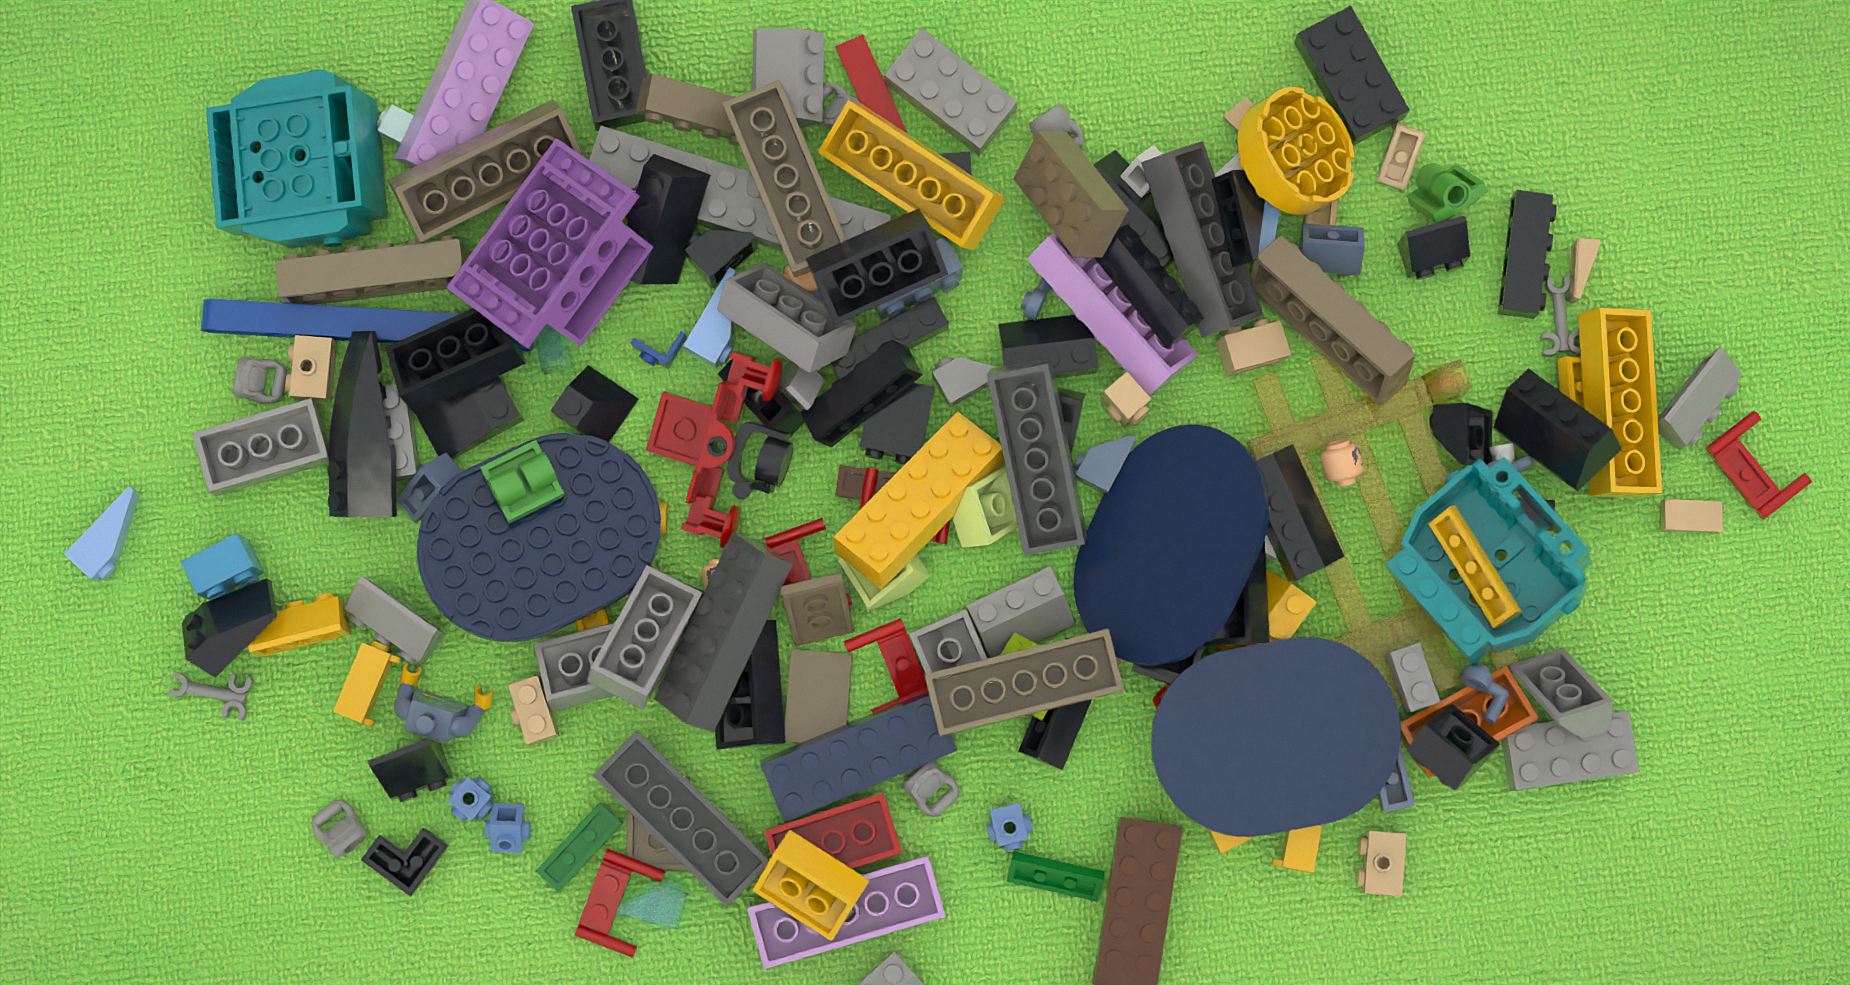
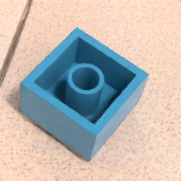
M238 533L180 561L196 594L208 600L231 592V589L239 585L245 587L259 581L258 576L265 573L249 539Z

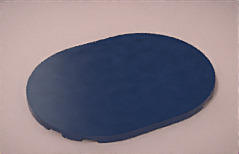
M1181 425L1160 431L1141 442L1128 454L1109 492L1104 493L1087 530L1088 537L1086 543L1080 546L1074 570L1076 606L1081 621L1088 633L1109 629L1114 653L1117 658L1138 665L1156 666L1169 662L1175 663L1193 655L1195 650L1207 641L1210 642L1223 628L1256 562L1266 537L1270 517L1267 481L1263 470L1258 466L1251 451L1236 438L1221 430L1203 425Z
M567 433L541 436L466 469L440 489L427 508L419 528L417 561L421 579L430 599L438 610L464 631L480 638L499 642H521L537 639L616 603L634 589L647 565L651 566L656 555L661 530L659 503L649 478L639 464L630 455L625 454L608 441L590 435ZM536 440L555 471L557 480L564 492V497L508 524L480 471V467Z
M1315 637L1290 638L1217 652L1202 658L1185 669L1167 688L1157 708L1151 732L1152 760L1155 772L1165 793L1183 814L1192 821L1224 835L1237 837L1263 836L1335 822L1354 814L1366 806L1378 795L1392 774L1400 748L1401 724L1397 704L1390 687L1380 672L1361 654L1345 645L1327 639Z

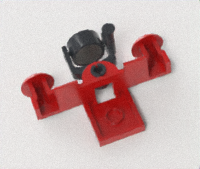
M738 351L731 352L730 358L733 361L728 379L719 383L713 406L666 391L661 394L646 451L697 466L696 471L693 473L685 503L692 504L687 522L682 523L681 530L700 536L707 534L720 538V548L725 547L732 532L737 533L740 522V509L735 504L731 507L729 513L714 509L725 470L719 466L728 461L727 474L729 479L735 482L732 489L733 495L738 499H746L750 493L757 490L767 494L774 492L775 486L780 487L785 480L791 463L793 444L785 441L790 438L791 433L755 422H746L740 427L735 436L731 428L725 423L726 420L735 423L739 421L748 387L763 391V401H770L779 387L783 372V363L778 357L774 359L771 366L756 362L757 357ZM754 431L769 436L764 441L755 467V480L742 475L741 460L749 437ZM718 441H720L724 447L722 451L719 450V448L717 447Z

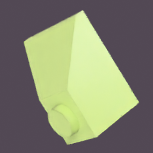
M1006 465L997 468L966 487L953 518L962 548L990 545L1018 527Z
M916 554L881 590L842 558L838 560L868 609H874L908 595L931 576Z

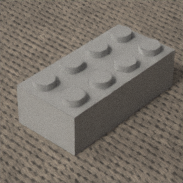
M922 28L884 74V82L889 88L978 156L982 154L1017 109V101Z
M766 263L759 264L726 279L717 310L727 316L730 321L737 323L749 331L752 336L762 340L774 348L777 353L784 355L796 363L799 368L809 373L847 355L857 325L849 319L834 325L824 302Z
M312 398L192 433L208 492L215 496L329 463L328 437L318 403Z
M647 565L594 660L587 682L644 709L681 641L686 628L690 624L698 602L702 597V592Z
M1629 710L1613 712L1610 731L1585 739L1559 725L1556 721L1527 725L1501 740L1509 791L1639 772Z

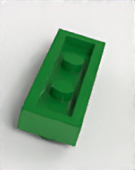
M599 803L543 862L536 872L557 892H560L623 823L602 803Z
M1013 851L1007 882L1098 902L1105 871Z

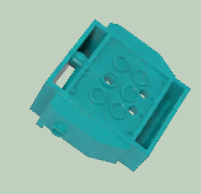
M324 69L311 70L304 73L261 79L232 98L231 104L206 108L216 228L235 236L250 234L259 239L288 248L323 244L325 247H336L342 245V241L354 239L358 235H371L370 221L388 218L380 134L377 131L379 128L377 126V100L360 91L354 85ZM260 143L261 150L257 153V144ZM302 152H305V159L303 161H300L299 155ZM261 173H263L264 179L262 182H260L259 175Z
M1502 457L1490 469L1479 458L1475 463L1468 465L1462 471L1457 469L1452 472L1445 480L1446 485L1416 510L1401 541L1403 550L1386 563L1393 578L1471 665H1474L1491 649L1497 653L1533 642L1563 615L1572 613L1581 604L1580 601L1585 596L1588 586L1584 570L1592 564L1589 548L1505 457ZM1517 491L1538 514L1533 520L1523 512L1521 503L1513 495L1514 492ZM1450 506H1457L1522 610L1518 617L1501 627L1493 629L1478 603L1470 601L1472 594L1462 577L1458 580L1450 579V573L1457 569L1428 524ZM1549 527L1556 534L1554 538L1546 531ZM1564 543L1571 551L1567 553L1560 550L1561 544ZM1498 552L1507 553V558L1504 561H1498L1495 558Z

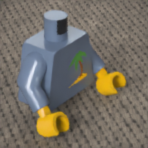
M406 663L401 673L400 681L402 684H400L394 710L402 720L406 721L405 730L442 742H448L460 736H468L473 732L484 713L483 710H487L492 706L493 690L488 695H482V686H477L474 691V705H467L415 689L414 686L419 682L422 668L419 666L416 673H411L407 670L408 663Z

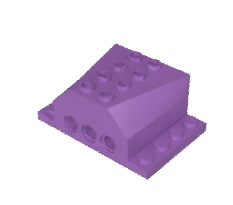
M556 138L446 288L526 348L530 347L546 324L581 347L653 249L652 245L621 222L640 196Z

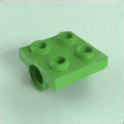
M1429 163L1424 165L1417 174L1416 181L1419 188L1406 197L1413 208L1433 222L1439 223L1451 219L1462 208L1476 203L1488 190L1482 180L1457 164L1446 170L1436 163Z
M536 440L480 467V471L508 524L564 497V492L557 480L555 471Z

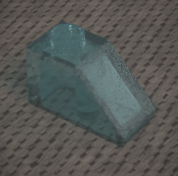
M665 880L664 886L655 885L618 906L616 913L679 929L688 892L682 891L683 885Z

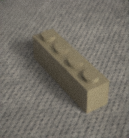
M656 74L642 78L636 114L645 116V120L651 123L662 124L665 121L674 124V129L686 132L691 131V129L702 132L701 135L710 139L723 137L730 139V144L739 146L722 104L735 98V96Z

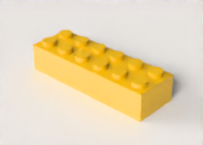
M847 101L818 151L819 154L907 212L919 208L930 227L962 248L976 249L1006 197L866 106L854 101Z
M1598 308L1578 314L1584 409L1612 428L1622 448L1588 481L1589 497L1641 498L1662 493L1651 310Z
M957 411L834 536L835 553L882 590L955 515L966 487L1004 465L1001 444Z

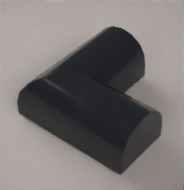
M426 828L421 829L405 852L382 835H379L364 854L361 861L412 897L449 845Z

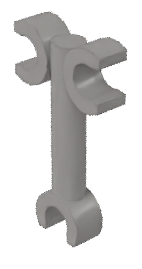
M1568 276L1562 278V288L1560 289L1553 286L1552 277H1548L1547 282H1545L1547 292L1553 296L1556 335L1548 332L1540 336V340H1549L1553 345L1552 349L1541 352V356L1550 357L1557 351H1569L1574 355L1581 354L1580 348L1576 347L1573 343L1574 338H1580L1579 330L1572 332L1568 336L1565 292L1570 286Z
M172 674V678L182 682V688L178 691L169 690L168 694L171 696L183 697L186 694L227 701L222 707L223 717H229L230 710L233 707L239 709L238 720L244 721L247 717L245 703L247 693L251 691L254 685L253 678L247 677L245 686L239 688L236 684L238 675L231 674L228 680L230 689L190 682L185 675Z

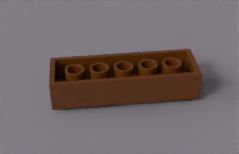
M1119 817L1092 985H1158L1183 827Z

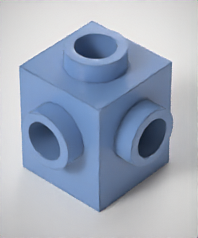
M467 777L464 781L460 778L449 791V794L452 796L448 802L453 805L450 811L463 822L467 819L475 822L479 818L484 820L491 812L493 806L491 803L496 798L490 793L492 787L480 777H477L476 780ZM468 793H472L475 797L471 805H467L464 802V797Z
M493 803L490 820H486L485 839H490L491 852L522 853L524 840H530L531 823L525 822L524 804Z
M1020 803L989 810L992 823L986 824L990 842L996 841L997 847L1004 846L1005 851L1024 847L1022 841L1028 840L1027 833L1033 832L1029 814H1022ZM1011 822L1014 824L1015 831L1012 834L1004 831L1005 823Z

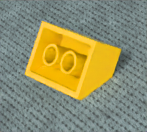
M1266 569L1270 642L1290 639L1317 602L1292 583ZM1257 644L1214 646L1218 648L1220 651H1225L1229 649H1235Z
M326 593L316 596V602L304 604V601L300 600L285 604L286 609L276 611L277 617L248 645L249 652L263 657L351 635L343 598L339 596L334 597V593Z
M789 830L775 850L752 891L830 941H833L870 880Z

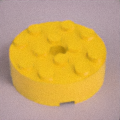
M1287 87L1256 103L1243 115L1238 129L1239 163L1259 197L1283 212L1293 215H1306L1338 199L1348 190L1354 173L1351 172V160L1355 158L1352 141L1339 115L1320 96L1314 98L1304 93L1303 88Z

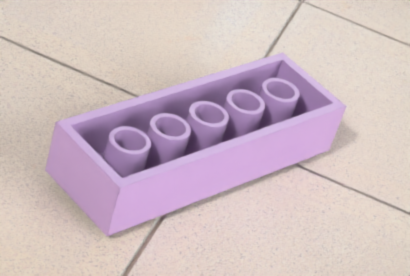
M468 0L394 159L413 168L483 134L534 23L494 0Z
M1055 232L1049 235L1027 258L1033 265L1034 270L1053 288L1055 294L1065 301L1074 311L1077 319L1090 329L1095 339L1106 347L1114 356L1117 364L1133 377L1148 396L1174 379L1198 356L1185 339L1166 348L1094 257L1074 258Z
M929 856L862 875L870 881L833 941H830L771 902L747 908L764 969L946 917Z

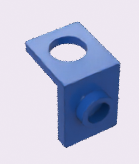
M681 331L665 356L636 338H633L631 345L641 352L639 357L648 364L655 366L656 363H659L668 369L687 340V337Z

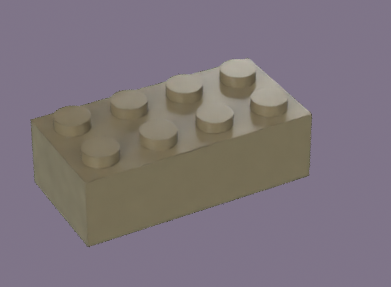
M1038 131L1013 178L1074 258L1103 257L1129 209L1066 131Z

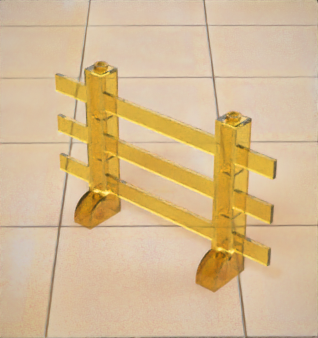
M1321 354L1309 360L1329 410L1295 422L1276 371L1255 378L1252 382L1271 431L1249 439L1246 444L1255 460H1259L1291 444L1294 445L1345 556L1324 567L1348 630L1347 634L1331 639V641L1345 645L1366 658L1386 680L1395 698L1397 708L1402 707V703L1384 655L1387 652L1418 641L1437 693L1462 683L1442 631L1395 579L1394 581L1406 612L1372 624L1307 453L1326 447L1325 444L1339 439H1349L1350 443H1355L1359 446L1364 471L1356 477L1357 485L1386 560L1389 562L1403 550L1401 541L1404 533L1365 432L1397 420L1399 421L1429 499L1446 485L1447 474L1422 411L1433 408L1434 404H1444L1463 397L1472 386L1463 363L1459 359L1436 368L1416 379L1410 380L1408 377L1406 385L1382 406L1377 404L1370 396L1352 401L1341 370ZM1472 595L1470 597V601L1472 603H1477ZM1514 648L1497 653L1491 649L1488 652L1495 671L1506 665L1509 667L1510 664L1519 662Z

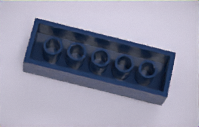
M925 691L761 759L760 764L785 823L958 750L951 735L940 737L929 691Z

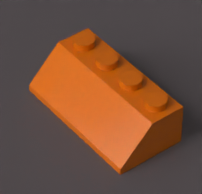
M1506 665L1490 674L1495 683L1504 687L1509 692L1507 701L1495 724L1484 720L1494 696L1488 692H1481L1467 686L1439 703L1401 722V741L1405 748L1408 749L1422 727L1451 704L1455 705L1497 741L1537 721L1539 717ZM1410 754L1413 761L1429 779L1436 776L1428 768L1420 765Z

